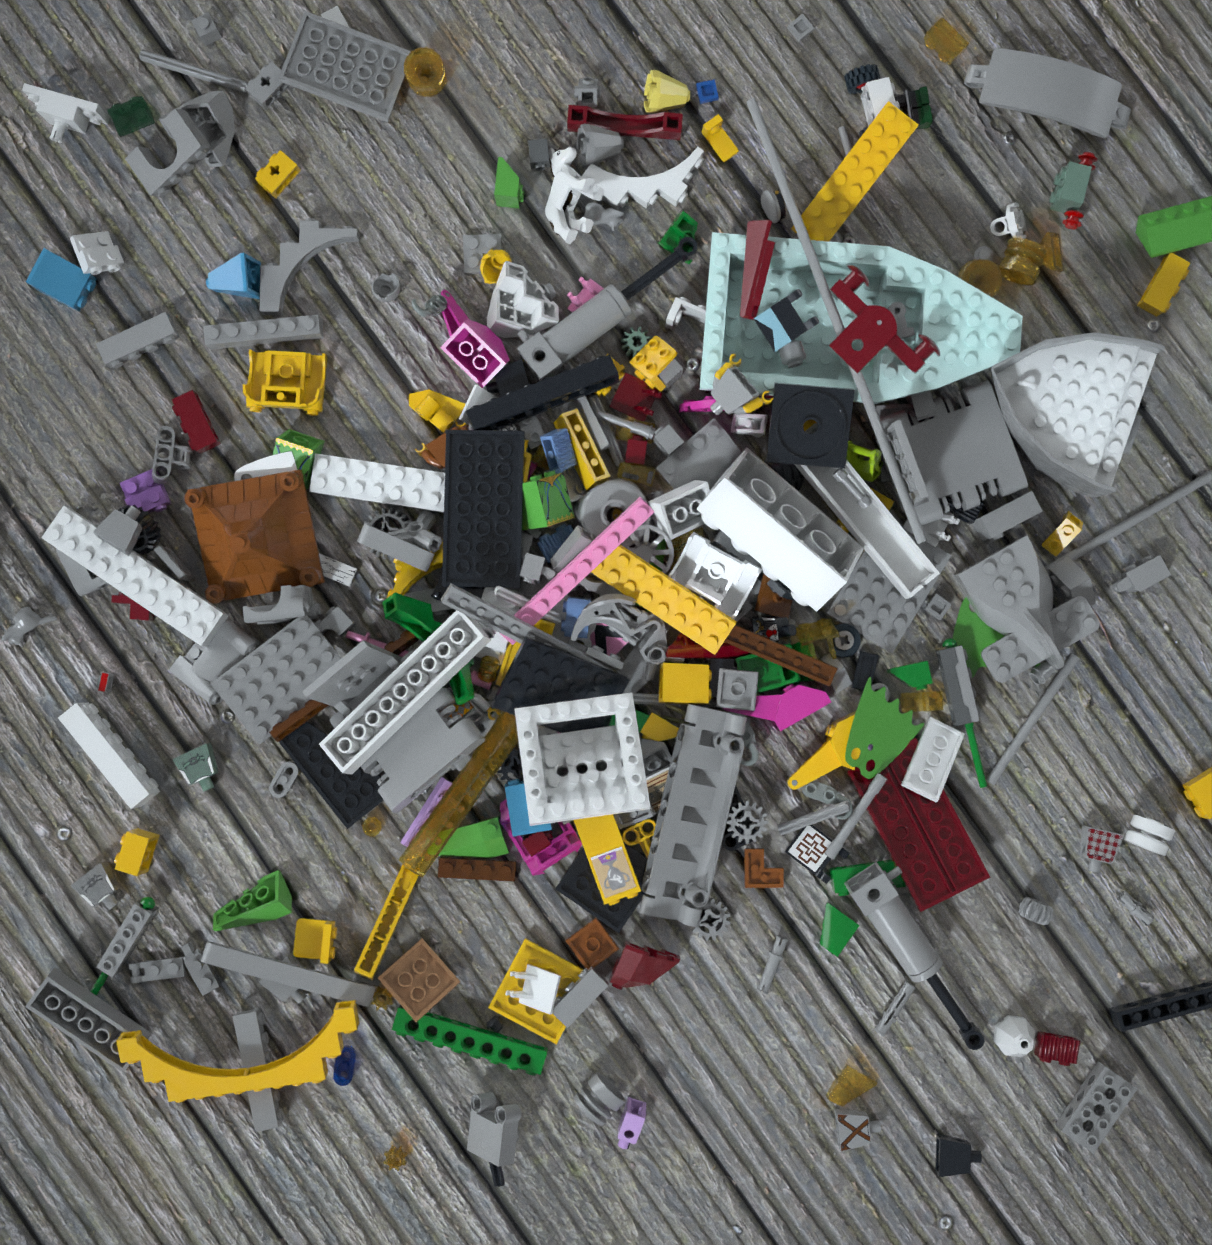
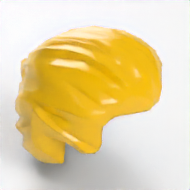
M502 249L489 250L482 257L480 271L484 278V283H497L504 262H512L508 252Z

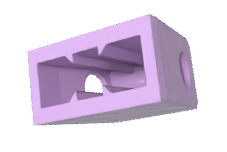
M628 1097L618 1126L617 1138L619 1139L618 1146L620 1148L629 1149L630 1143H637L646 1117L645 1102Z

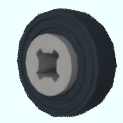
M849 624L833 626L826 636L828 650L840 658L854 655L861 644L858 630Z

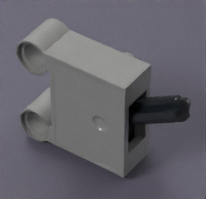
M492 1092L474 1094L470 1100L471 1117L467 1150L489 1161L494 1186L500 1187L505 1185L501 1166L514 1164L516 1142L519 1140L517 1131L518 1122L521 1118V1109L517 1104L498 1106L494 1113L492 1110L496 1107V1097Z

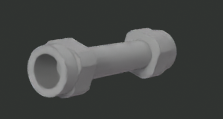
M838 468L832 474L837 482H842L857 498V503L863 509L872 503L870 497L867 494H863L847 477L848 473L845 470Z

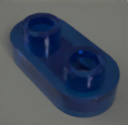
M345 1045L342 1054L336 1057L333 1079L340 1086L348 1085L354 1076L357 1053L352 1046ZM344 1052H348L350 1057L346 1058ZM345 1071L347 1077H342L341 1072Z

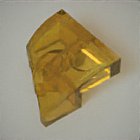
M846 1064L838 1079H835L829 1088L826 1097L831 1102L843 1107L875 1087L878 1082Z

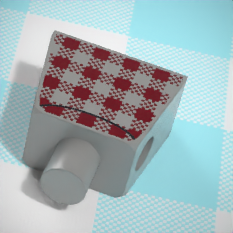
M1082 825L1080 855L1090 859L1088 870L1100 873L1102 862L1112 864L1124 835Z

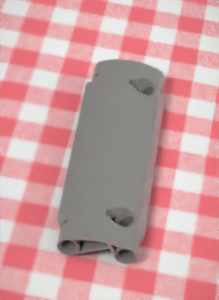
M688 704L684 721L689 722V724H681L677 732L643 876L642 891L646 894H643L640 913L648 916L678 920L692 927L699 926L702 907L705 906L709 899L744 751L742 736L744 735L747 717ZM718 737H721L720 745L717 744ZM734 741V746L731 748V742ZM683 888L686 889L684 896L681 894ZM699 893L698 897L694 900L695 895Z

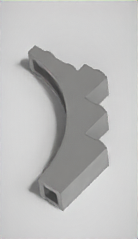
M315 218L300 220L299 243L293 240L280 243V266L277 263H266V265H261L260 312L263 315H283L284 300L288 288L303 265L316 254L329 247L349 242H360L358 230L352 226H344L343 229L334 226H324L322 228L321 223Z

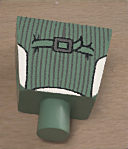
M211 743L204 744L173 759V762L189 785L199 782L203 792L214 788L210 777L218 773V768Z

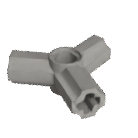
M423 510L416 521L409 523L407 528L388 532L390 535L415 546L423 547L433 553L439 550L442 543L440 537L430 532L431 527L436 521V516L429 510Z

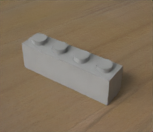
M164 312L98 342L96 346L105 365L115 369L123 366L124 362L128 360L132 361L140 358L141 354L145 352L156 351L158 346L175 342L176 338L180 336L171 316Z

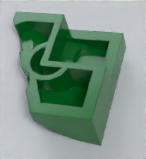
M680 212L658 244L672 254L674 252L673 249L679 245L681 239L685 237L695 239L694 235L697 231L698 222L686 212ZM689 245L682 248L685 252L692 251V247ZM692 260L685 261L688 265L692 262Z

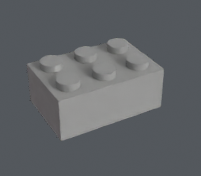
M1030 491L977 518L973 525L982 542L988 540L990 543L1005 536L1004 531L1007 534L1022 527L1020 523L1024 525L1039 518L1037 514L1043 512L1033 492Z

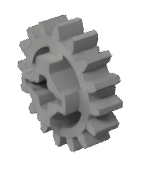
M745 801L743 806L738 802V808L731 807L733 813L728 814L730 820H727V824H730V827L727 828V831H733L732 838L738 836V842L745 839V843L748 844L749 839L756 842V836L763 837L761 831L767 832L764 824H769V822L764 820L767 813H761L763 809L761 806L756 808L755 802L750 806L749 802ZM743 810V814L739 818H735L737 813ZM751 810L755 811L759 818H754L751 815ZM746 817H748L749 820L753 821L752 823L748 824V827L741 823L742 821L746 820ZM735 826H740L743 829V834H740ZM755 826H759L758 829L753 834H751V830Z
M711 898L710 902H707L702 907L704 912L701 915L699 926L692 929L693 933L699 932L698 938L704 935L705 940L708 941L709 937L712 936V939L715 941L716 935L722 938V931L728 932L725 925L731 924L726 919L730 917V913H725L727 910L726 906L720 907L722 904L720 900L715 903L714 898ZM710 907L717 908L720 913L713 912ZM708 915H711L712 918H715L712 919V923L710 924L708 923V921H705ZM718 922H722L721 926L716 930L715 927ZM705 926L709 932L702 930L700 927Z

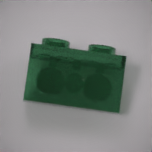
M134 96L127 102L114 104L110 109H107L120 137L155 124L148 103L143 96Z

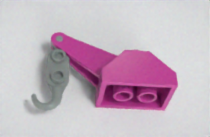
M442 290L439 295H434L425 303V310L416 304V299L412 300L413 309L422 317H433L441 313L443 314L450 338L440 348L481 388L510 360L502 340L487 326L470 320L447 290Z
M791 684L783 689L784 693L782 695L756 696L755 711L732 708L723 709L728 711V713L743 717L748 715L774 721L779 731H782L830 704L831 700L824 691L802 685L795 687L794 684ZM747 721L742 738L744 746L751 751L752 758L748 761L741 759V764L751 766L757 762L759 751L756 746L754 731Z

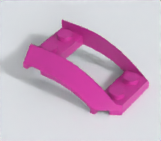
M507 799L500 803L501 817L499 821L515 844L533 876L545 874L544 870L576 850L578 852L582 842L571 824L558 822L564 833L553 839L551 845L531 857L522 844L523 836L513 837Z

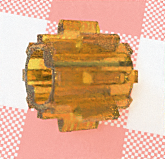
M379 986L377 987V992H374V1000H372L371 1004L377 1006V1011L379 1008H383L386 1011L388 1005H393L394 1001L391 999V993L386 988L382 989ZM381 994L386 996V1000L384 1002H381L378 999Z
M392 1145L389 1151H385L386 1159L383 1161V1164H388L389 1171L392 1168L399 1171L400 1166L406 1165L405 1157L408 1153L401 1150L402 1146L396 1148Z

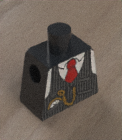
M752 617L754 633L783 645L791 644V636L796 634V627L793 624H789L787 617Z

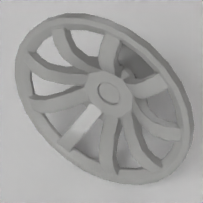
M645 524L639 526L635 531L645 529L643 542H639L634 533H632L630 537L635 543L634 548L624 547L649 564L653 562L662 569L661 572L666 574L674 558V548L670 538L658 527ZM650 530L660 534L652 543L648 542ZM665 539L669 549L655 550L654 547ZM669 554L666 566L655 558L656 555Z

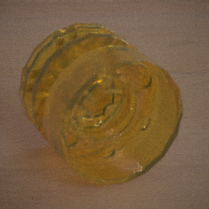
M425 47L411 51L406 57L404 74L411 90L422 97H433L439 94L447 81L446 71L440 55L434 50Z
M1011 238L1004 251L1006 257L1001 259L997 272L1002 278L1013 283L1034 285L1040 273L1039 266L1043 265V259L1047 255V250L1034 241L1023 238Z
M986 259L968 261L961 267L958 273V278L990 297H993L1002 285V274L999 267L994 262ZM976 275L983 277L981 278L980 284L977 282L974 283V280H976Z

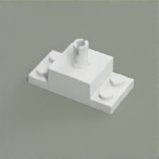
M25 83L23 85L22 91L28 96L29 100L35 103L36 111L49 124L54 125L49 138L55 142L58 140V143H62L65 129L86 134L89 121L97 125H101V123L108 125L110 117L97 103Z
M485 587L482 600L513 616L519 611L520 607L496 597L493 594L494 587ZM505 588V589L510 590V591H512V592H514V593H516V594H518V595L524 596V593H522V592H519V591H516V590H512V589H509V588ZM476 621L492 640L475 656L502 665L509 641L499 632Z

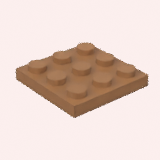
M420 939L378 977V980L416 1023L460 983V980L423 939Z

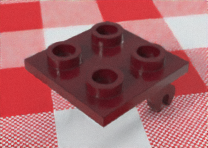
M625 372L609 407L644 423L648 415L653 416L654 411L650 409L655 398H661L662 394L655 387L651 389L643 380Z

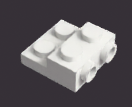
M108 231L72 235L70 238L83 274L91 273L92 275H97L103 271L116 272L124 264L117 245H113Z

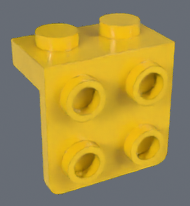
M654 336L629 363L636 370L634 374L640 380L646 379L644 382L651 389L655 387L661 392L666 386L658 378V375L678 353L660 337Z
M299 918L296 921L293 955L299 958L320 959V963L328 964L335 957L336 948L333 947V943L337 937L336 921Z

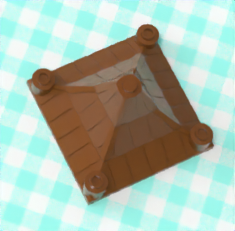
M302 469L187 490L184 498L185 503L192 508L208 583L205 596L209 602L219 603L230 599L281 591V586L291 585V587L299 585L312 587L325 583Z

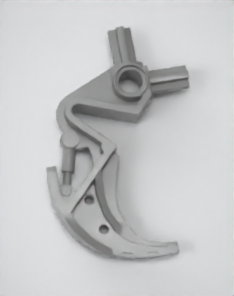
M614 593L600 596L583 608L574 625L571 635L572 641H576L584 627L594 623L609 624L625 634L629 633L630 637L654 624L638 645L640 653L645 661H647L642 678L648 681L653 680L657 665L665 660L681 664L684 662V658L666 657L667 640L664 621L653 613L648 614L644 610L640 611L633 606L626 605H635L636 600L634 598ZM624 607L630 613L636 615L637 621L626 620L620 608ZM655 649L660 650L656 655L651 654Z

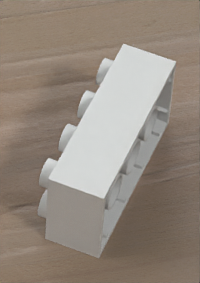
M748 448L724 472L697 507V510L702 513L701 517L707 526L715 530H722L731 538L733 547L743 555L750 554L761 564V569L768 578L774 581L780 580L791 589V595L796 602L803 606L809 605L816 612L847 583L864 550L863 546Z

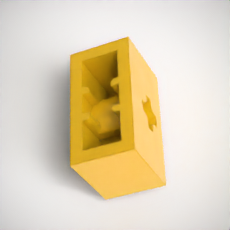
M280 150L270 157L269 163L265 168L262 167L257 172L255 179L260 186L276 199L301 170L294 161Z

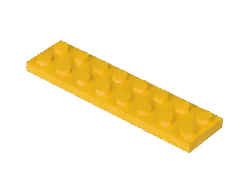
M889 101L802 213L801 217L810 240L830 241L919 126ZM793 225V227H792L791 229H792L795 233H797V232H796V229H795V227H794V225Z
M621 544L591 571V573L624 595L634 598L636 603L714 655L737 623V621Z

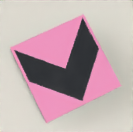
M596 623L595 630L590 635L592 647L595 645L604 649L603 653L608 656L611 653L616 655L627 644L622 640V636L615 631L609 630V626L604 623Z

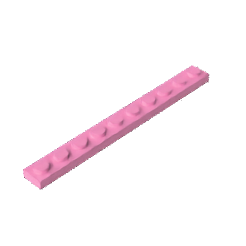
M639 497L514 616L534 626L654 513V510ZM501 634V635H502L506 640H508L512 645L517 642V641H515V640H513V639H511V638H509V637H507V636Z

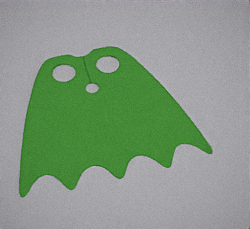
M965 597L958 613L953 639L957 642V646H962L966 650L968 656L966 665L967 668H970L973 678L980 667H987L981 657L982 650L1004 636L986 625L976 613L971 612L969 609L970 603Z
M869 677L858 704L845 753L846 762L852 767H858L861 775L867 779L875 777L877 773L884 770L924 726V723L916 726L912 724L913 710L904 714L899 712L898 698L890 703L886 701L885 686L876 692L873 691L871 677ZM869 744L873 745V749L871 751L868 750ZM854 748H859L861 751V755L857 760L851 757ZM872 759L875 761V768L869 772L866 770V763Z

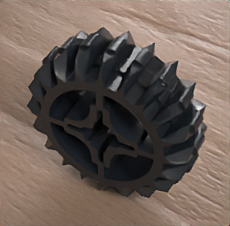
M130 505L118 509V511L125 514ZM133 505V507L141 512L135 521L141 525L142 531L132 550L144 555L153 551L159 544L162 536L160 534L161 529L157 527L159 522L154 521V516H150L148 511H143L142 507L137 508L136 505Z

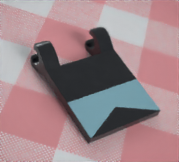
M799 289L753 318L774 352L819 323L816 316L803 323L791 304L802 296V292Z

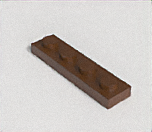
M439 857L438 878L515 882L516 861Z

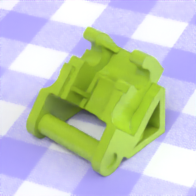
M848 441L846 460L863 480L873 482L881 474L884 464L881 461L882 452L880 450L867 449ZM865 456L870 457L869 461L864 460Z

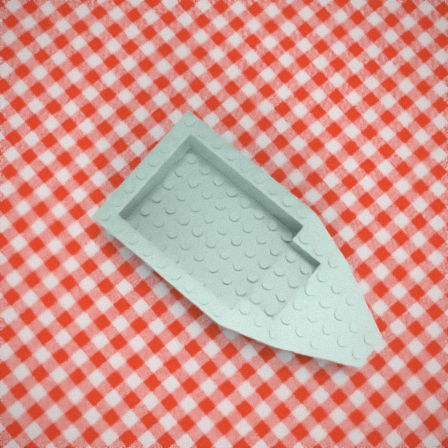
M712 232L700 390H705V393L711 394L716 371L726 362H730L731 354H736L732 361L738 362L741 359V365L737 368L760 394L758 397H761L763 392L770 391L764 395V398H773L774 382L854 389L853 404H862V399L848 364L829 346L837 338L800 239L768 237V240L775 242L757 312L758 316L799 289L802 292V296L791 303L803 323L814 316L818 318L819 323L795 338V340L802 341L806 359L803 360L802 365L788 368L787 365L782 364L779 350L773 351L756 322L740 317L746 235ZM811 240L829 289L839 279L843 280L851 272L847 265L858 267L867 276L869 287L862 284L854 293L867 306L878 305L887 309L894 302L903 303L906 308L904 316L907 327H913L915 335L902 340L914 350L922 342L918 335L922 334L931 338L939 347L940 356L938 357L933 353L925 361V365L914 374L885 346L861 370L874 404L941 388L988 369L1020 352L1023 316L947 270L890 246ZM831 292L843 325L846 328L856 316ZM859 339L853 341L852 348L856 351L861 350L864 345L863 341Z

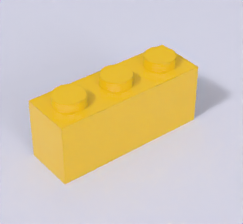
M1168 253L1164 256L1137 306L1156 317L1166 313L1171 306L1170 299L1172 296L1175 297L1180 289V286H1178L1180 281L1184 280L1189 273L1188 267L1190 262L1174 253Z

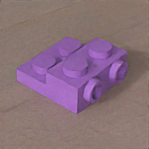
M152 469L120 482L127 505H136L137 508L142 507L143 511L151 513L153 511L161 512L167 509V505L171 504L164 485L153 481Z

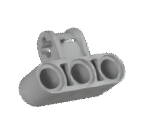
M169 426L160 427L157 432L152 479L157 484L167 483L170 478L171 468L180 470L191 469V464L189 463L193 450L186 446L174 445L175 432ZM167 434L171 438L164 440L161 438V435ZM165 452L168 454V457L161 458L158 454ZM162 470L166 472V475L158 476L156 472Z

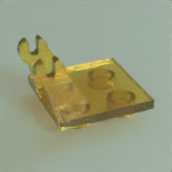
M822 618L817 620V622L810 624L802 623L796 627V636L802 646L808 645L811 657L817 659L813 641L826 638L832 659H837L832 638L840 637L831 619Z

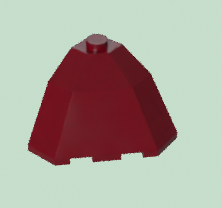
M626 941L621 956L616 959L609 982L612 983L613 987L620 990L623 987L650 985L680 962V956L663 949L658 951L645 945L640 947Z

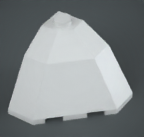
M508 261L504 262L491 297L487 327L497 336L511 338L519 337L518 332L520 330H524L529 336L558 324L559 311L557 304L554 301H549L544 295L545 291L537 281L533 282L527 275L528 271L523 266Z

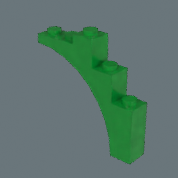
M398 593L392 594L383 601L385 619L409 630L422 642L443 624L434 621L432 607L429 603ZM473 658L449 680L455 702L461 706L475 697L470 667L474 665Z

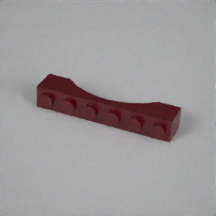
M568 105L567 131L578 132L581 124H590L617 132L620 136L680 140L683 114L662 112L649 115H625L605 112L589 106Z

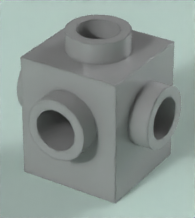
M592 77L579 79L578 86H575L574 97L578 98L579 106L597 107V98H601V86H598V79H593Z

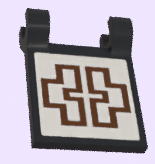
M806 826L801 829L785 850V853L827 884L830 881L831 877L824 873L823 869L831 860L824 853L831 844L832 839L815 826ZM841 848L838 854L846 859L850 853Z

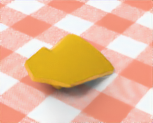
M430 389L409 394V407L426 421L429 420L443 433H446V430H449L457 421L465 407V403Z

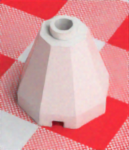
M1007 1015L1002 1022H998L995 1025L994 1042L1004 1055L1023 1057L1033 1050L1036 1031L1024 1017Z

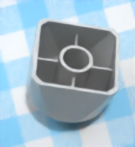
M620 478L602 483L588 491L575 502L573 511L581 527L593 533L596 538L611 524L606 516L608 511L618 509L624 512L639 497L645 502L646 500L632 480ZM651 515L643 524L655 526L653 516ZM645 529L633 532L639 542H643ZM650 530L649 540L655 537V531ZM629 536L622 545L634 548L635 543Z

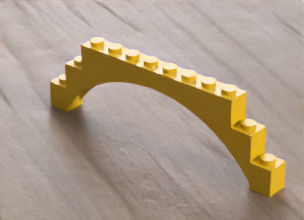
M356 1000L337 1002L334 1007V1013L329 1021L308 1043L281 1059L250 1068H211L181 1060L155 1046L142 1035L141 1030L123 1032L116 1042L120 1063L128 1062V1064H133L141 1061L144 1082L159 1083L164 1080L168 1102L175 1101L180 1103L193 1098L201 1100L208 1096L221 1097L229 1093L242 1094L250 1090L258 1092L265 1088L273 1087L274 1089H279L286 1085L300 1086L307 1082L320 1083L326 1079L328 1073L326 1057L332 1059L342 1054L344 1045L341 1032L348 1034L357 1030L359 1017Z

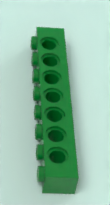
M401 1005L397 1009L391 1030L396 1031L395 1034L399 1036H413L414 1040L419 1042H425L426 1040L433 1042L432 1045L439 1048L446 1046L456 1053H462L463 1051L476 1059L486 1058L492 1064L498 1065L502 1063L512 1070H518L519 1068L526 1070L525 1073L536 1076V1074L541 1075L548 1052L547 1047L430 1012L426 1013L418 1021V1028H412L409 1025V1021L413 1020L412 1017ZM435 1026L438 1032L431 1034L428 1031V1027ZM452 1031L456 1034V1038L449 1039L446 1033ZM466 1037H472L475 1043L473 1045H468L465 1043L464 1039ZM489 1042L493 1045V1049L490 1051L485 1050L483 1044ZM504 1048H509L512 1051V1054L510 1056H505L502 1054L501 1050ZM522 1054H528L531 1059L527 1062H524L521 1060L520 1056Z

